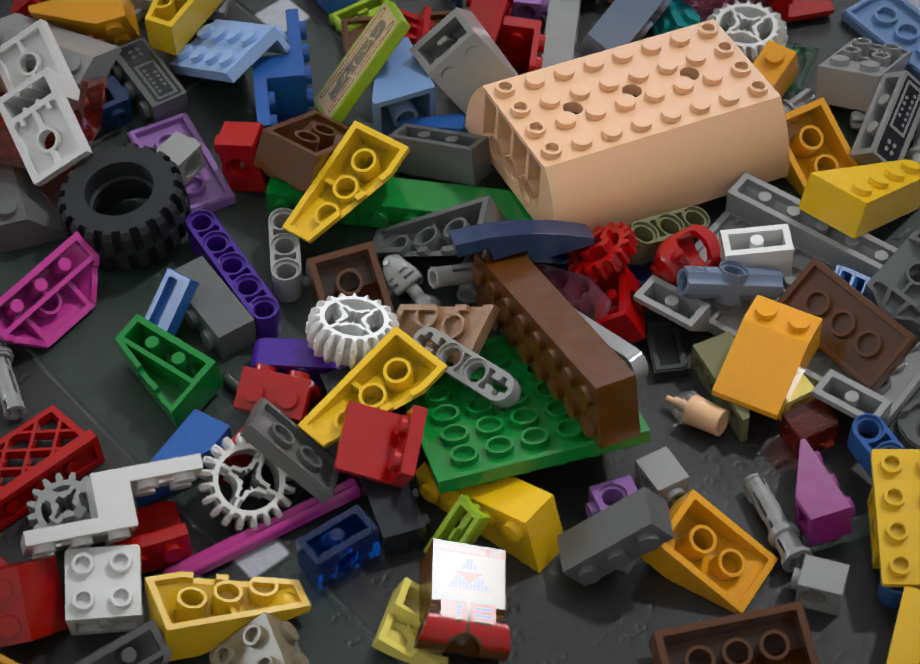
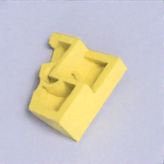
M405 577L392 592L372 647L409 664H448V657H442V652L413 648L421 623L419 622L418 583Z

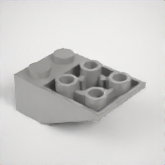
M457 7L409 49L430 78L465 114L470 98L479 87L518 76V73L472 11Z
M867 38L853 39L818 65L815 100L824 97L828 105L867 112L884 73L905 70L912 56V51L902 49L901 45L895 43L879 45L873 44L872 40Z

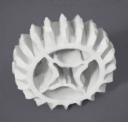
M737 0L734 5L724 3L721 9L715 8L713 14L708 15L706 20L714 19L752 64L769 40L784 47L787 45L786 22L782 21L780 13L773 12L772 7L763 8L761 2L756 5L750 4L749 0L745 4H740Z
M340 293L338 298L328 296L326 301H318L316 307L311 308L308 322H306L305 333H307L308 348L314 350V356L323 357L324 363H336L337 368L344 365L349 366L352 370L395 326L399 328L397 315L391 313V307L387 305L382 306L381 300L372 301L368 295L358 297L355 293L352 296H345L343 293Z
M240 433L236 435V445L232 439L225 437L222 440L224 450L215 444L210 449L215 458L205 456L202 460V463L210 469H202L198 476L201 479L208 480L207 483L198 485V492H209L210 494L201 501L202 505L207 506L213 502L216 507L209 515L214 518L222 512L225 516L221 521V525L224 527L231 522L232 518L236 519L234 525L236 531L242 530L245 521H247L248 528H255L253 530H256L258 527L257 519L260 522L263 521L266 526L271 525L269 514L281 518L283 513L278 506L288 508L291 505V501L283 494L291 495L295 493L296 488L294 486L285 484V482L293 479L254 446L246 443V440L240 436ZM247 454L254 456L248 466L243 468L235 465L230 467L223 463L226 459L235 455ZM264 463L272 472L274 490L270 488V484L265 482L261 476V469ZM254 468L250 476L252 477L250 483L255 489L250 486L239 496L243 484L239 475L243 478ZM219 474L224 476L223 480L227 481L232 487L230 502L224 498L219 488ZM249 496L258 499L263 497L270 501L265 507L257 510L239 509L245 498Z

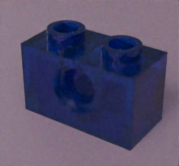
M356 504L296 540L299 566L315 586L321 590L380 554L379 529L361 507Z

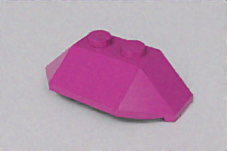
M77 231L0 297V339L3 342L48 349L96 306L100 256Z

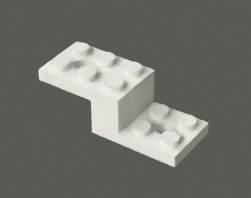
M39 19L0 46V75L8 90L6 94L0 97V113L33 184L41 187L93 152L73 112L84 105L85 101L47 21ZM34 56L36 58V66L33 71L28 73L26 69L27 61L30 57ZM53 132L56 138L54 146L47 149L45 146L46 137L49 133Z
M201 453L90 473L85 488L91 519L23 531L20 542L23 557L32 556V559L54 555V552L58 550L91 548V545L105 542L106 546H113L115 542L132 537L138 527L133 494L134 497L148 496L156 493L155 488L168 485L170 490L191 487V481H195L203 469Z

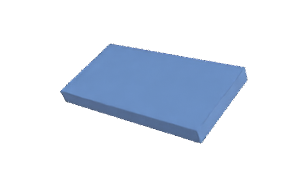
M861 0L842 11L841 20L864 38L872 40L873 44L895 43L901 45L902 49L911 50L912 56L905 70L920 82L919 9L907 0Z

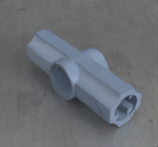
M729 260L720 262L719 267L684 266L682 269H679L676 279L678 285L677 292L681 297L713 298L718 303L728 306H737L741 303L742 299L754 300L757 294L771 300H776L782 296L784 290L783 274L779 269L747 268L739 262Z

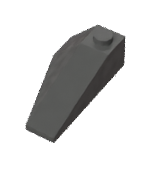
M8 150L1 151L0 253L64 239L65 233L56 207L41 189L33 184L31 177Z
M488 195L377 229L373 245L377 257H386L394 254L402 257L456 255L450 243L448 231L482 223L508 220L491 196Z

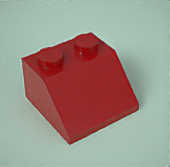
M56 554L0 565V648L34 641L69 629L65 621V600Z

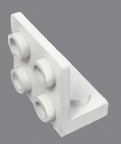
M138 544L77 548L65 551V621L72 636L127 632L146 623V614L142 604L141 549Z

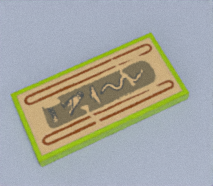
M385 0L314 98L320 113L342 123L409 31L410 24L397 5L391 0Z

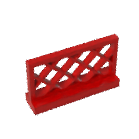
M51 405L0 439V531L29 512L27 502L35 501L32 494L33 489L44 490L42 480L47 479L54 483L56 482L57 473L62 475L63 480H67L71 472H75L76 479L78 480L105 461L98 436L90 429L86 432L83 431L54 405ZM53 419L58 422L57 429L41 430L43 425ZM62 439H74L65 446L60 447ZM38 440H54L52 447L36 448ZM19 441H29L28 448L12 449V446ZM33 458H45L36 465L31 466ZM24 459L23 467H7L8 460ZM16 477L6 485L2 486L4 478Z

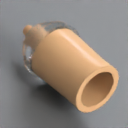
M695 391L680 392L675 397L667 395L665 401L671 404L673 416L682 425L687 424L715 436H720L728 425L730 419L729 410L701 397Z

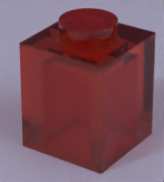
M816 399L783 413L779 436L798 460L801 439H806L814 451H822L835 445L837 428L839 427L838 419L831 409H827L819 399Z

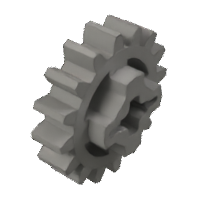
M71 472L69 478L63 480L62 475L57 473L56 482L54 483L47 479L42 480L44 490L33 489L32 494L35 501L27 502L28 511L31 513L27 518L29 525L35 526L33 530L91 519V514L84 507L85 500L87 499L85 485L88 476L82 478L81 481H77L75 472ZM44 509L50 515V522L48 524L43 518Z

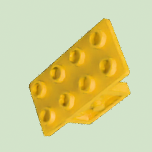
M873 449L870 454L873 486L867 501L873 568L880 569L881 585L883 587L909 586L920 588V449Z

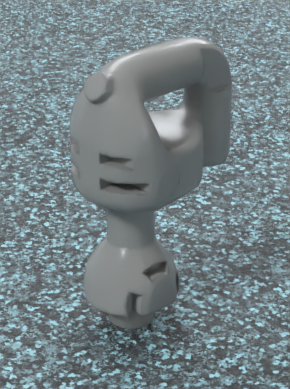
M398 254L388 255L384 258L382 263L383 277L385 283L395 295L400 296L407 293L415 304L441 305L442 302L437 297L425 294L419 287L423 283V276L416 267Z

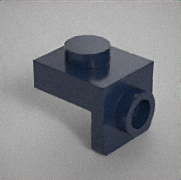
M114 75L106 78L103 81L106 103L100 105L98 110L101 127L105 132L132 122L133 115L130 104L132 103V98L128 88L125 85L121 86Z

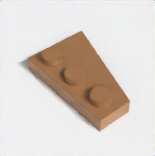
M400 304L396 315L399 328L411 338L419 329L430 326L479 355L501 309L495 305L470 307L467 304H456L455 307H443L436 304ZM428 341L425 346L430 347L437 353L439 347L434 342ZM460 352L451 354L447 359V363L456 365L460 360Z

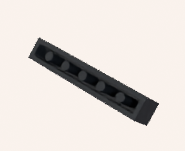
M349 367L320 374L324 397L351 371ZM353 475L359 485L363 503L385 559L424 549L427 546L426 533L431 531V524L426 510L420 511L417 505L420 503V497L416 484L408 482L401 489Z

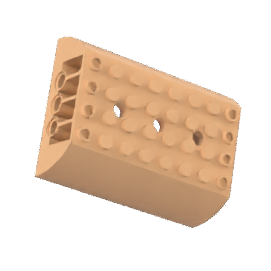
M714 19L483 85L470 98L465 117V128L470 134L488 136L491 163L533 220H557L586 224L591 234L595 232L597 226H607L609 222H613L616 225L622 221L624 225L628 224L631 226L637 220L726 196L730 188L745 172L766 183L788 176L789 136L781 96Z

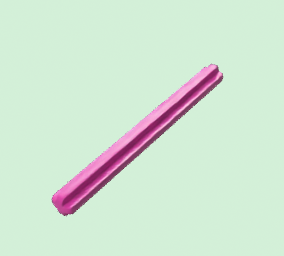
M349 478L336 485L332 497L325 504H322L312 496L282 511L283 516L281 518L275 515L271 516V525L266 526L261 521L258 523L256 530L249 527L164 569L162 572L163 574L180 571L194 572V575L201 576L360 497L359 485L353 478Z

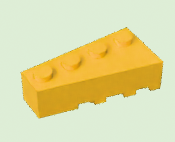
M153 0L145 17L150 46L177 56L223 0Z
M903 159L811 172L798 209L855 239L919 209L920 164L913 160Z
M426 462L415 471L420 487L419 492L422 497L447 513L460 494H469L473 498L472 503H478L482 507L481 512L487 513L491 517L480 535L501 549L506 550L507 553L539 574L559 554L557 536L563 533L553 494L514 476L499 479L492 483H482L462 488L455 492L439 494ZM465 510V512L463 513V515L461 516V518L459 519L460 522L463 520V518H464L465 515L467 514V511H466V510Z

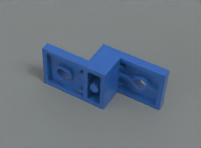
M298 8L285 10L288 43L291 47L289 54L260 56L252 64L257 123H262L263 129L309 112L308 107H314L313 88H306V85L312 84L311 65H304V63L310 62L308 43L301 42V40H307L306 21H299Z

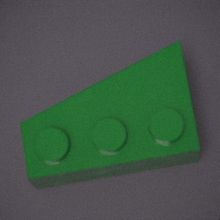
M136 314L115 338L124 361L176 429L181 426L194 409L201 411L224 384L215 360L139 314Z

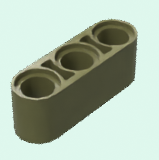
M692 205L633 222L631 229L637 236L636 239L639 245L635 247L637 253L628 257L631 261L629 264L642 265L652 262L657 247L666 238L692 224L708 227L710 224L708 213L702 208ZM693 236V242L695 244L699 239Z

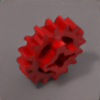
M620 221L616 225L613 222H609L607 226H597L595 232L592 233L595 238V245L568 253L571 258L566 260V263L577 281L580 280L582 284H585L590 280L592 284H595L598 279L604 278L607 280L611 272L619 273L626 264L631 262L628 257L637 253L635 247L639 245V242L628 224L624 225Z

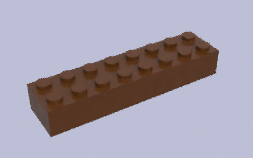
M488 249L473 253L475 265L471 267V272L478 289V294H475L476 307L495 305L501 309L492 326L493 329L499 330L502 333L507 345L514 347L519 353L521 361L533 369L537 380L544 382L549 388L552 397L555 400H559L565 406L568 416L577 420L585 436L591 437L602 449L640 435L636 374L523 252L493 260Z

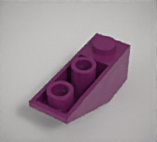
M801 439L795 493L796 524L809 544L814 546L852 534V518L855 517V507L851 498L844 496L841 492L836 476L833 473H828L824 467L819 451H814L806 439Z

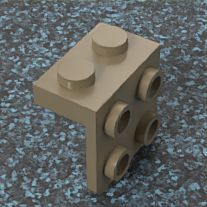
M267 612L260 614L209 653L211 664H310L297 643L299 635L295 627L289 621H282Z

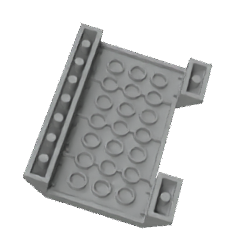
M746 172L727 192L726 210L709 228L717 236L719 242L720 230L788 223L794 246L791 276L783 277V293L814 256L832 271H835L836 265H841L872 278L898 249L868 233L855 239L798 209L800 199ZM699 239L695 243V247L700 257L706 262V248ZM920 270L911 271L909 273L910 277L914 281L920 282ZM653 274L633 295L635 302L690 331L710 332L715 336L730 331L734 338L745 314L754 301L742 299L739 305L728 306L718 303L713 298L681 297L677 292L678 288ZM910 331L920 340V332ZM920 341L877 392L861 385L817 349L803 373L815 387L811 392V396L854 419L864 413L877 415L888 427L920 387Z

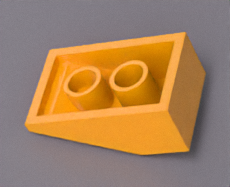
M49 0L28 6L29 13L36 20L42 19L49 24L85 36L92 34L94 39L102 38L106 43L118 47L140 38L135 8L130 0Z
M824 97L785 113L789 136L788 176L785 179L801 197L811 172L859 166L858 162L849 156L851 148Z
M757 294L740 324L713 386L711 395L778 420L819 347L823 319Z
M692 489L675 501L669 510L674 538L660 545L656 550L640 557L666 579L735 614L743 613L778 558Z

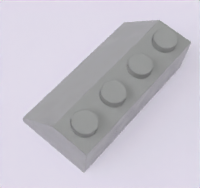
M18 13L0 18V46L38 20ZM48 23L83 99L93 103L103 85V81L118 58L121 48ZM34 56L30 57L27 61L26 69L28 73L33 71L36 66V58Z

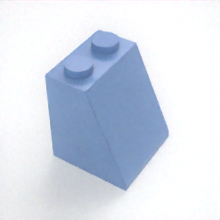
M404 37L374 78L372 94L374 130L386 136L399 128V121L436 116L435 85L409 50L413 45L408 37Z

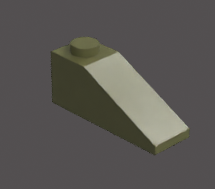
M729 331L692 345L691 368L714 403L729 410L730 419L728 424L740 442L747 440L749 409L711 395L713 386L734 340Z

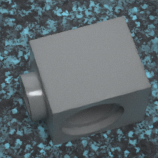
M178 131L174 132L156 149L157 152L161 151L168 155L171 161L177 164L185 185L205 167L202 144L196 139L187 137Z
M667 446L635 460L634 482L639 489L643 487L648 488L666 500L668 507H672L675 501L688 493L689 475Z
M805 555L802 569L795 567L790 589L796 590L795 602L802 601L804 608L839 616L850 565Z

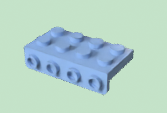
M216 19L212 23L203 26L197 32L198 37L191 44L185 45L169 65L176 74L234 83L266 51L287 54L291 47L286 42L288 39L287 35L278 26Z

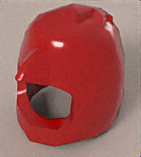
M692 224L674 233L657 247L650 266L652 274L678 288L677 274L679 269H682L684 266L719 267L721 249L717 236L707 227L698 224ZM693 236L700 239L704 244L707 252L706 262L703 261L696 250Z

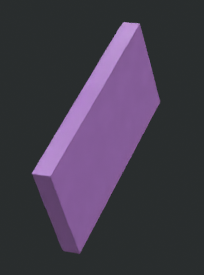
M187 112L127 132L129 143L138 144L139 148H143L146 145L157 149L176 131L196 139L202 144L205 167L185 185L192 212L199 209L213 212L236 203L232 189Z

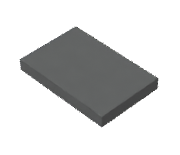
M261 397L254 404L240 436L322 504H325L332 497L341 472L333 468L335 456L300 430L297 424L268 400Z

